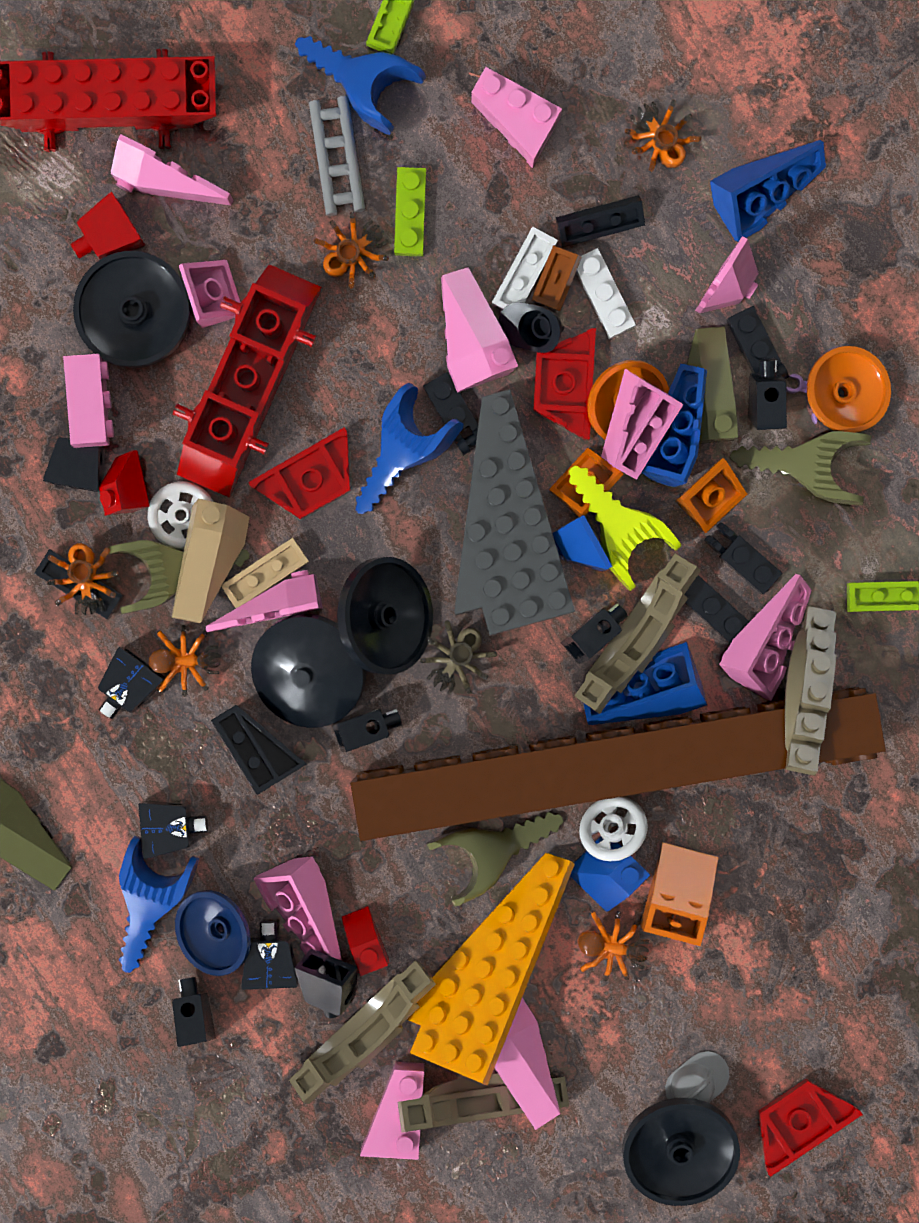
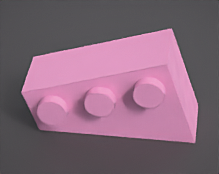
M485 67L472 90L471 102L506 137L509 144L516 148L533 168L560 120L562 108L488 67Z
M100 354L63 356L70 444L74 448L109 445V438L114 437L112 420H108V408H111L110 391H107L106 379H109L107 361L104 362Z
M625 369L601 457L616 469L637 480L684 404Z
M395 1062L363 1142L360 1156L419 1160L420 1130L401 1133L397 1102L419 1099L423 1096L425 1063Z

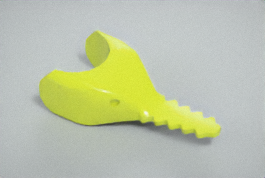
M574 465L569 469V483L577 485L576 493L583 494L582 501L590 504L589 512L596 513L595 519L600 522V544L613 566L609 569L629 591H632L636 585L628 572V559L637 544L646 539L661 538L672 549L677 551L681 547V543L670 529L652 514L621 506L620 500H612V492H604V484H596V477L593 475L588 476L587 468H579Z

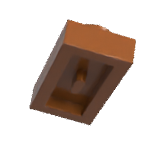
M553 245L532 300L561 311L582 257Z

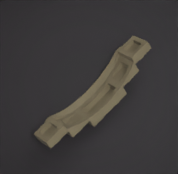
M676 553L673 555L666 567L656 575L621 626L622 631L610 641L586 674L584 683L575 694L576 698L600 714L616 691L619 693L623 692L637 670L643 673L674 629L675 625L672 621L688 599L684 594L701 572L697 566Z
M808 606L805 610L803 628L799 631L793 646L785 692V748L787 750L785 770L813 776L818 772L820 747L825 737L827 713L831 709L837 657L834 654L837 634L834 633L835 611Z
M415 960L403 973L397 974L304 1062L303 1067L289 1079L304 1103L310 1104L330 1084L337 1086L356 1067L364 1068L404 1030L402 1024L420 1008L417 1002L436 985L421 963Z
M499 1074L491 1075L488 1086L468 1077H463L437 1085L419 1099L397 1102L401 1133L524 1113ZM565 1077L552 1078L559 1108L569 1107Z

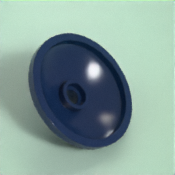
M202 890L188 896L179 906L175 918V933L183 954L194 967L209 975L224 976L234 972L243 965L250 951L251 937L247 920L235 902L217 891Z

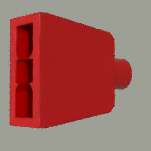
M113 192L107 194L77 221L84 236L70 244L79 259L94 251L100 260L117 252L133 251L145 246L144 241Z

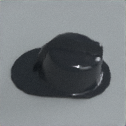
M514 302L507 305L501 311L498 319L510 345L538 353H547L554 350L565 327L561 325L560 318L556 312L550 308L523 302Z

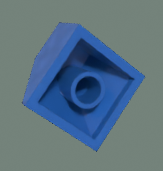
M584 515L552 533L558 555H561L564 561L602 572L613 567Z
M601 835L595 841L596 844L604 840ZM618 842L610 844L611 849L622 847ZM587 850L574 862L575 865L570 875L606 912L628 898L650 876L632 856L619 861H604L592 856Z

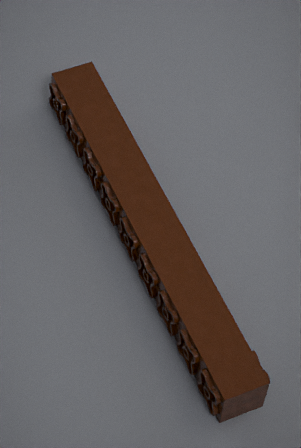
M859 687L833 691L831 709L827 713L825 737L820 747L819 763L825 762L831 763V765H841L878 758L877 753L885 752L886 748L876 693L867 692L866 688ZM785 699L756 704L757 709L755 710L742 706L701 713L700 719L692 720V717L683 716L643 723V729L634 730V727L624 726L586 733V739L576 740V737L573 735L529 743V748L519 750L517 745L478 751L473 752L472 758L461 760L460 755L415 762L414 768L404 769L403 765L361 771L350 782L360 841L785 769L787 750L785 748Z

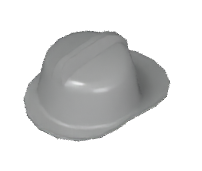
M711 1051L699 1052L690 1057L668 1077L665 1085L667 1099L693 1098L710 1103L728 1084L730 1077L729 1067L725 1059Z

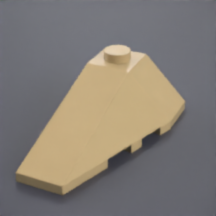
M199 498L192 505L171 618L196 623L202 622L245 545L249 516L228 505Z

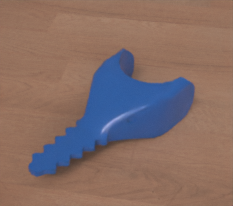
M311 36L306 38L299 37L295 42L299 56H307L309 63L316 62L317 69L325 68L326 76L334 75L335 82L342 84L353 109L360 118L370 126L388 135H391L394 126L377 111V100L380 97V93L384 91L386 86L396 81L406 79L422 84L426 79V74L420 67L398 55L377 52L352 58L351 55L343 56L341 50L333 52L331 46L323 48L322 42L317 41L314 43Z
M412 383L403 385L397 391L383 413L380 457L376 458L377 467L372 468V477L366 478L367 486L361 488L362 495L356 497V511L359 514L373 511V503H380V495L387 494V486L394 485L395 477H400L404 470L439 457L451 446L463 429L464 424L458 419H452L437 433L429 436L422 434L414 423L413 407L417 399L418 388Z
M134 836L130 841L119 874L120 886L129 911V916L126 918L129 925L125 927L128 935L123 938L126 945L121 948L124 955L119 958L122 970L126 973H131L133 969L140 967L138 959L144 957L142 949L148 947L146 940L152 938L150 930L155 929L158 919L182 901L192 884L199 862L198 857L192 856L182 874L176 876L159 875L152 871L144 861L142 841L139 836Z

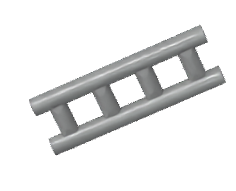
M348 96L338 97V107L321 109L319 100L309 102L326 216L337 215L336 205L353 203L354 212L366 210ZM340 119L342 135L325 137L323 121ZM344 147L347 163L330 166L327 149ZM349 175L351 192L334 194L332 177Z

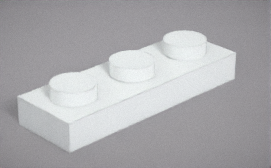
M532 227L493 299L492 305L503 310L507 305L514 302L525 303L546 265L553 245L556 246L558 240Z
M596 248L582 255L576 273L608 338L611 339L634 328L636 324L599 249Z

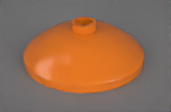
M842 346L826 352L815 362L807 380V397L813 413L825 426L834 431L858 433L873 427L886 413L891 398V383L885 367L875 355L859 347ZM839 388H841L844 391L843 398L840 397L838 394Z
M626 360L612 365L597 378L589 394L587 409L593 429L604 440H606L624 370H629L668 394V383L657 368L644 361Z

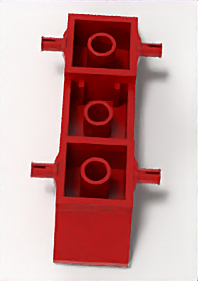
M157 49V58L54 60L53 52L47 51L46 53L44 51L42 52V60L0 61V125L20 129L21 132H38L43 134L44 151L56 152V134L64 131H79V128L134 126L136 130L151 129L159 132L158 148L170 149V132L181 128H193V124L216 117L215 57H168L169 51L167 49H162V51Z
M269 264L256 283H252L247 296L241 303L226 296L223 297L220 308L235 313V324L229 335V343L208 391L205 390L200 403L194 410L178 403L175 408L185 412V414L175 409L173 410V415L188 421V431L182 442L183 449L176 475L230 498L251 449L263 455L266 454L267 450L257 446V444L268 449L269 443L256 437L298 342L310 347L314 345L317 336L303 330L322 287Z

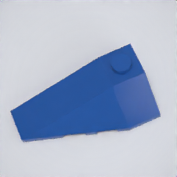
M818 140L735 167L710 181L714 207L735 241L739 242L742 236L747 238L761 230L768 223L766 219L776 209L781 211L787 205L785 200L796 190H803L826 167L824 142Z
M680 364L668 394L684 405L641 472L653 482L678 487L686 484L699 450L707 370L704 368Z
M687 642L656 653L643 673L637 670L623 692L619 693L616 691L600 714L584 703L588 725L680 715L706 706L707 701L703 685Z

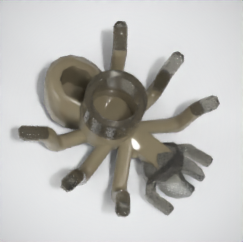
M446 620L445 626L451 644L450 649L431 637L427 641L449 655V658H421L420 662L446 663V668L432 670L426 678L430 680L435 673H438L434 678L433 685L436 687L438 683L442 682L440 691L445 690L451 682L448 694L452 693L456 685L453 672L457 670L467 694H471L472 690L461 666L467 667L484 680H487L488 675L469 662L475 658L496 657L497 652L473 653L480 647L482 642V636L475 628H465L457 637V642H455L450 621Z

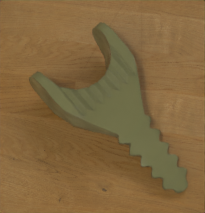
M832 431L792 449L790 446H787L783 451L778 446L772 450L764 446L760 451L755 446H752L749 450L741 446L738 450L731 452L730 459L736 462L739 468L748 465L749 469L753 470L758 466L761 472L770 469L773 475L781 471L784 476L790 475L816 497L829 502L859 506L863 505L864 497L842 490L833 480L831 465L836 456L843 450L855 446L871 445L872 437L862 433Z
M138 540L108 547L110 549L109 555L123 553L139 558L146 565L150 573V586L147 594L142 600L134 604L120 607L121 614L154 608L167 603L176 594L184 552L150 540ZM241 550L234 563L235 565L242 567L244 561L249 559L248 550Z
M547 812L544 818L536 816L534 822L527 819L523 826L515 823L512 830L504 827L502 831L462 827L428 841L426 845L429 850L445 845H456L464 849L471 859L473 866L472 878L467 888L451 899L453 906H460L483 895L497 883L510 858L513 855H518L520 848L528 850L530 842L537 844L540 837L548 838L550 831L558 832L563 819L560 814L553 815Z

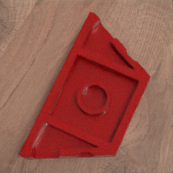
M591 328L582 334L561 341L552 351L536 353L533 411L583 440H590L591 423L588 417L587 405L589 394L593 387L596 328Z
M343 427L249 481V485L300 520L351 491L347 430Z
M804 1079L758 1110L765 1168L770 1177L797 1160L862 1116V1112L854 1105L808 1079Z

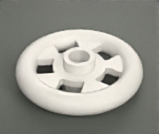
M177 481L165 485L156 492L150 501L147 518L150 530L159 542L177 550H184L186 538H184L182 530L188 529L192 505L198 498L213 502L206 490L191 482ZM188 493L193 495L191 503L179 501L180 494ZM168 499L173 504L169 507L168 512L164 513L160 510V507ZM180 510L186 512V518L182 521H179L176 517L177 512ZM167 520L175 528L170 534L166 533L161 526Z
M622 796L599 800L586 810L581 819L580 839L584 848L592 856L604 861H619L631 856L641 847L647 835L648 824L643 809L630 798ZM618 807L628 810L624 818L615 814ZM603 811L606 816L598 824L594 819ZM628 824H636L634 835L627 834ZM612 827H619L617 831L610 833ZM597 832L604 839L598 844L592 838V835ZM622 840L623 847L611 849V843Z

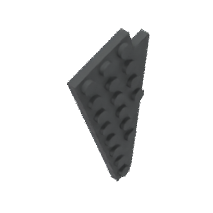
M510 389L482 397L454 609L456 616L482 608L490 636L575 612Z

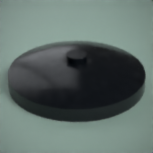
M122 251L97 261L84 274L75 292L73 316L81 339L94 354H100L104 361L119 367L142 368L162 361L177 349L189 327L191 304L184 282L168 263L149 253Z
M377 557L364 561L350 573L341 590L337 610L339 633L347 653L364 670L382 675L404 672L421 658L428 646L432 633L433 606L425 581L412 565L395 557Z
M296 614L277 621L260 637L252 654V680L260 699L272 713L296 726L318 728L338 722L355 707L365 687L366 670L357 665L347 653L340 637L338 623L323 616Z
M672 1098L649 1106L632 1121L623 1139L622 1156L626 1174L633 1186L641 1194L661 1204L687 1206L712 1198L729 1184L739 1165L740 1145L733 1124L717 1107L698 1099Z

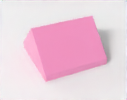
M227 260L182 263L179 265L196 321L202 328L235 318V313L220 308L224 296L241 303Z

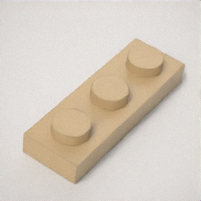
M291 538L223 583L221 587L234 607L238 608L309 563V560L295 539Z

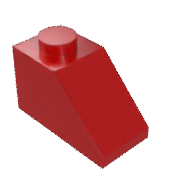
M137 450L116 457L99 486L100 501L105 516L133 513L150 507Z
M369 906L343 915L341 918L347 940L360 976L388 966L389 957Z

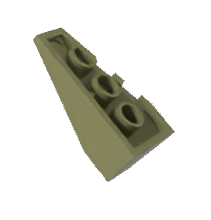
M725 327L699 328L695 330L687 365L707 370L699 444L734 441L738 438L737 415Z
M0 778V858L55 891L72 869V865L55 841L50 838L42 827L39 818L30 810L22 794Z

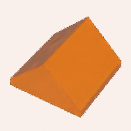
M589 448L577 458L549 489L578 517L586 516L589 513L590 504L582 501L583 494L576 493L577 485L569 483V469L575 465L579 468H587L588 476L593 475L596 477V484H604V492L609 491L624 475L622 471L613 467Z
M722 458L677 498L675 502L702 531L707 533L748 494L727 461Z

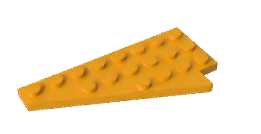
M545 853L432 977L436 985L417 1002L420 1008L407 1019L421 1025L410 1051L411 1054L488 1086L575 865L573 862Z

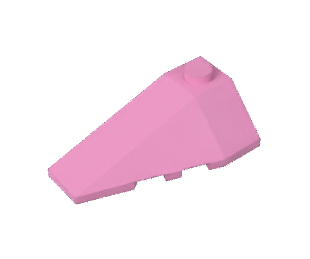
M120 134L111 169V175L117 181L116 185L129 193H132L134 189L143 194L232 205L234 200L227 191L200 176L193 175L191 179L187 176L188 172L181 168L180 165L173 161L164 164L162 159L155 155V151Z
M741 237L723 263L695 311L704 313L737 305L744 297L751 298L758 286L754 280L759 273L747 238Z
M469 267L442 275L443 311L445 312L446 322L445 339H447L448 353L446 362L457 393L509 375L518 367V364L505 333Z
M308 570L291 573L292 579L282 581L206 626V631L214 632L323 609L316 575H309Z
M795 574L732 640L719 663L731 679L766 700H772L784 678L787 667L782 665L787 650H793L795 641H792L795 625H799L802 622L812 591L801 575Z
M313 857L294 858L253 878L267 906L271 911L276 908L286 921L283 926L287 932L292 931L301 940L300 948L305 955L310 949L342 961L326 883Z
M522 997L495 1069L534 1129L537 1130L561 1113L538 1021Z

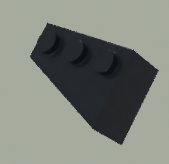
M237 705L211 720L212 725L256 795L307 765V763Z

